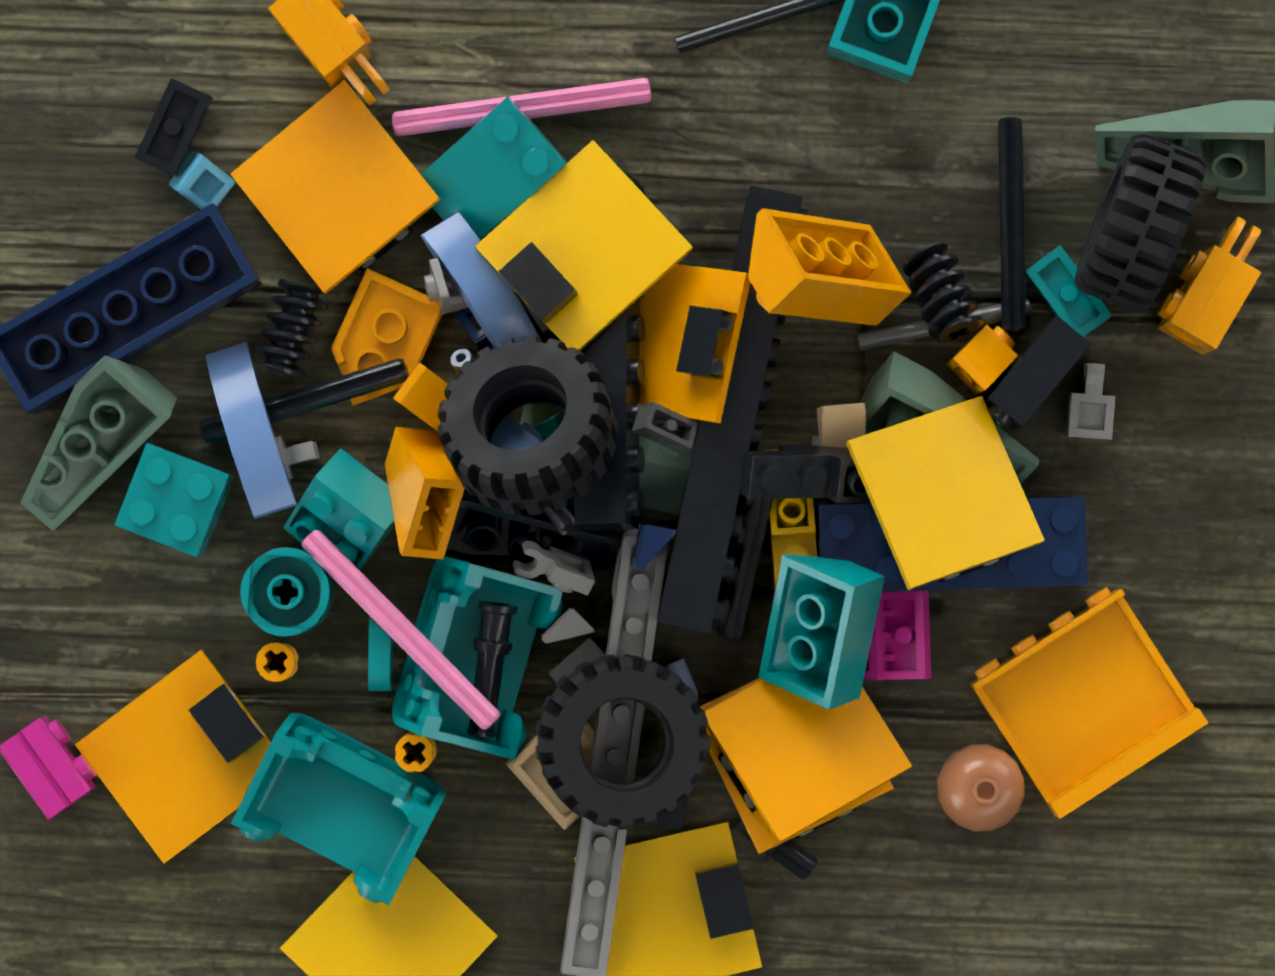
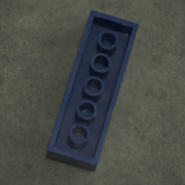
M212 203L0 325V368L25 412L36 415L71 395L75 384L104 356L127 363L263 283L222 212Z
M1027 498L1045 541L1043 543L1007 555L998 563L941 583L936 580L908 590L871 503L817 505V556L851 561L885 576L882 592L1088 585L1085 498Z

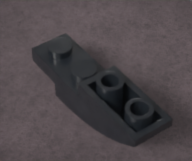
M779 445L777 451H746L741 494L747 499L830 498L835 503H871L848 448Z

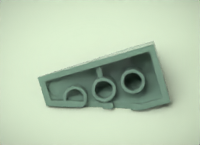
M1232 100L1096 125L1097 166L1115 170L1132 136L1146 133L1199 154L1206 163V173L1201 189L1215 192L1217 199L1227 202L1244 203L1275 202V101Z

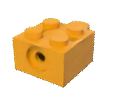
M277 0L268 8L280 27L331 89L347 78L365 102L371 106L377 100L354 73L360 67L383 95L390 90L385 81L368 62L373 57L367 46L372 42L368 32L353 14L347 18L342 15L340 11L345 7L340 0Z
M1239 216L1232 222L1219 246L1215 245L1204 252L1199 250L1196 255H1191L1179 275L1181 279L1185 280L1180 290L1177 288L1174 293L1170 292L1157 312V315L1163 318L1157 329L1201 355L1217 349L1262 273L1244 262L1261 233V229L1253 225L1240 242L1233 255L1229 253L1246 223V220Z

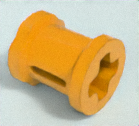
M269 643L258 652L256 668L259 674L268 681L279 682L287 680L298 670L299 655L296 649L288 643ZM271 651L275 654L284 652L288 658L283 662L286 667L285 672L280 669L273 671L269 669L268 665L272 662V658L269 655Z
M410 731L396 744L395 760L400 768L406 772H422L429 767L436 757V742L434 739L423 737ZM409 741L412 745H416L419 741L422 742L426 747L422 752L426 760L422 761L417 757L410 761L406 757L410 750L406 743Z

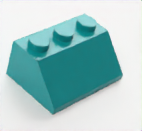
M795 554L782 555L758 677L828 710L859 699L885 576L847 560Z

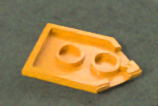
M367 268L331 347L341 375H347L399 358L404 359L410 376L419 362H422L441 320L442 314L438 300L430 302L428 295ZM404 382L350 400L352 405L355 406L400 389Z

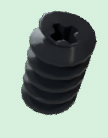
M944 243L923 248L913 253L903 263V272L910 278L909 287L916 293V304L923 308L921 310L922 319L929 323L928 333L933 339H937L938 342L942 343L959 340L979 329L984 324L983 317L968 316L977 310L978 304L974 300L962 301L971 294L972 290L968 285L956 286L965 278V273L963 270L950 271V269L958 264L959 258L955 254L944 256L943 254L948 249V245Z
M279 279L277 284L287 292V295H276L272 298V302L281 308L282 311L267 313V319L276 326V329H262L261 335L271 344L256 346L255 351L265 361L254 363L295 377H305L307 372L296 363L297 361L311 360L312 355L303 349L302 345L317 343L318 339L307 330L308 327H322L323 322L313 313L318 310H328L329 305L319 298L320 294L325 293L289 280Z

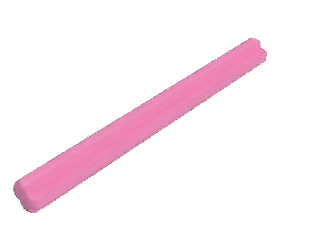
M640 78L509 97L529 119L648 103L651 101V90L648 79ZM506 97L397 111L392 114L393 131L396 136H407L473 127Z
M314 530L304 539L301 544L302 548L481 729L486 730L496 722L500 716L499 711L321 531Z

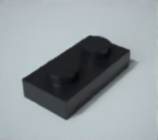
M171 78L134 158L177 178L213 98Z

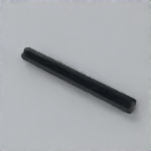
M1017 117L1001 118L998 123L1002 329L1007 333L1024 332L1026 328L1022 120Z
M398 358L264 400L272 424L403 383L409 377V371L404 359ZM220 414L199 422L201 435L205 442L209 443L227 438Z

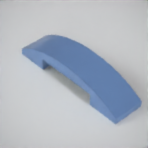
M459 212L420 235L433 257L438 258L443 273H448L492 344L491 350L500 347V341L514 338L515 342H524L525 336H538L511 286L476 249L475 246L480 242V239Z
M244 342L205 355L226 436L254 518L256 519L296 506V499L285 464L281 459L248 343Z

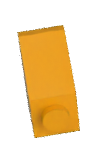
M985 325L946 365L975 395H978L985 391L1018 356L1012 350L1016 344L999 326L992 330L988 325Z

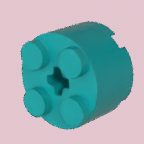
M282 547L265 552L249 566L241 582L240 595L246 613L259 628L276 636H293L314 629L326 618L333 603L334 585L332 577L305 550ZM287 579L291 580L292 587L298 588V596L292 597L289 605L285 604L284 596L277 594L278 587L285 586Z

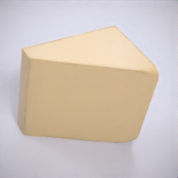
M865 403L830 405L817 408L820 446L848 448L846 445L848 440L866 435Z

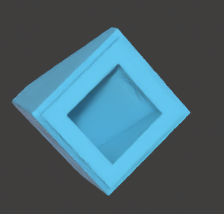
M193 151L182 165L177 178L173 177L170 180L169 186L198 208L203 209L212 203L218 206L236 181L203 155Z

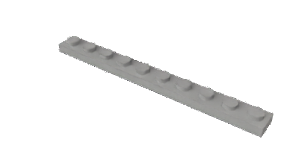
M623 535L605 656L614 655L615 657H622L627 654L651 661L668 543L644 569H639L632 565L637 536ZM615 700L602 705L597 710L589 768L604 780L615 783L634 781L645 705L633 700ZM582 817L560 972L576 976H606L627 830H619L617 826L608 825L606 828L595 825L591 820Z

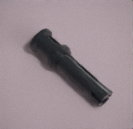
M478 601V609L482 612L478 637L473 638L474 650L478 651L474 687L498 709L504 657L509 655L513 647V643L509 641L512 615L517 613L518 607L501 602ZM470 718L467 734L475 735L477 733V736L495 737L496 722L484 730Z

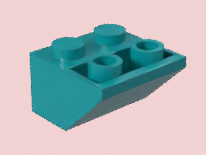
M340 448L313 478L283 529L301 543L314 530L321 531L361 571L395 526L388 484Z

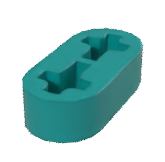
M369 616L368 688L369 691H392L393 639Z

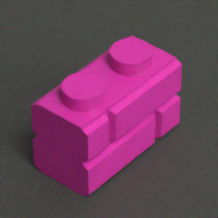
M44 716L38 718L0 745V753L47 820H50L96 789L97 787L92 779L97 775L83 755L76 758L66 743L71 740V737L64 726L57 719L50 722L48 717Z

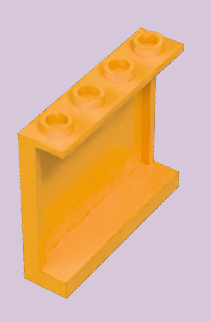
M1106 586L1084 600L1088 605L1087 608L1075 616L1069 610L1048 623L1051 629L1050 632L1037 640L1033 634L1022 639L1011 647L1014 653L1013 656L1002 663H999L996 658L988 661L974 671L977 679L969 683L1054 816L1059 819L1208 724L1200 709L1193 706L1123 597L1125 593L1122 589H1115L1110 592Z

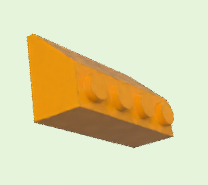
M764 208L757 213L748 279L757 292V301L768 313L877 326L911 294L910 289L871 225Z

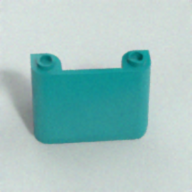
M444 556L443 560L437 559L428 579L415 627L473 686L478 651L474 650L473 638L478 637L482 612L478 609V601L501 602L518 607L517 613L512 615L509 641L513 643L512 651L504 657L497 709L500 716L495 724V737L477 736V733L475 735L467 734L470 717L408 654L393 702L392 719L394 724L423 737L515 760L517 750L522 747L525 741L526 727L522 722L521 716L513 712L536 629H546L551 623H555L558 620L562 611L561 596L563 591L550 585L452 557Z
M291 713L275 733L231 824L240 828V832L253 841L261 842L264 839H272L279 833L355 872L354 883L362 897L371 902H383L389 905L446 797V791L433 779L416 771L406 772L400 768L396 760L306 714Z

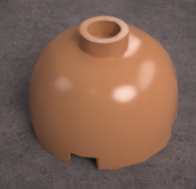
M970 744L954 751L943 764L937 777V798L944 813L958 826L974 832L993 831L1008 824L1019 812L1025 796L1024 777L1018 763L1004 750L988 744Z

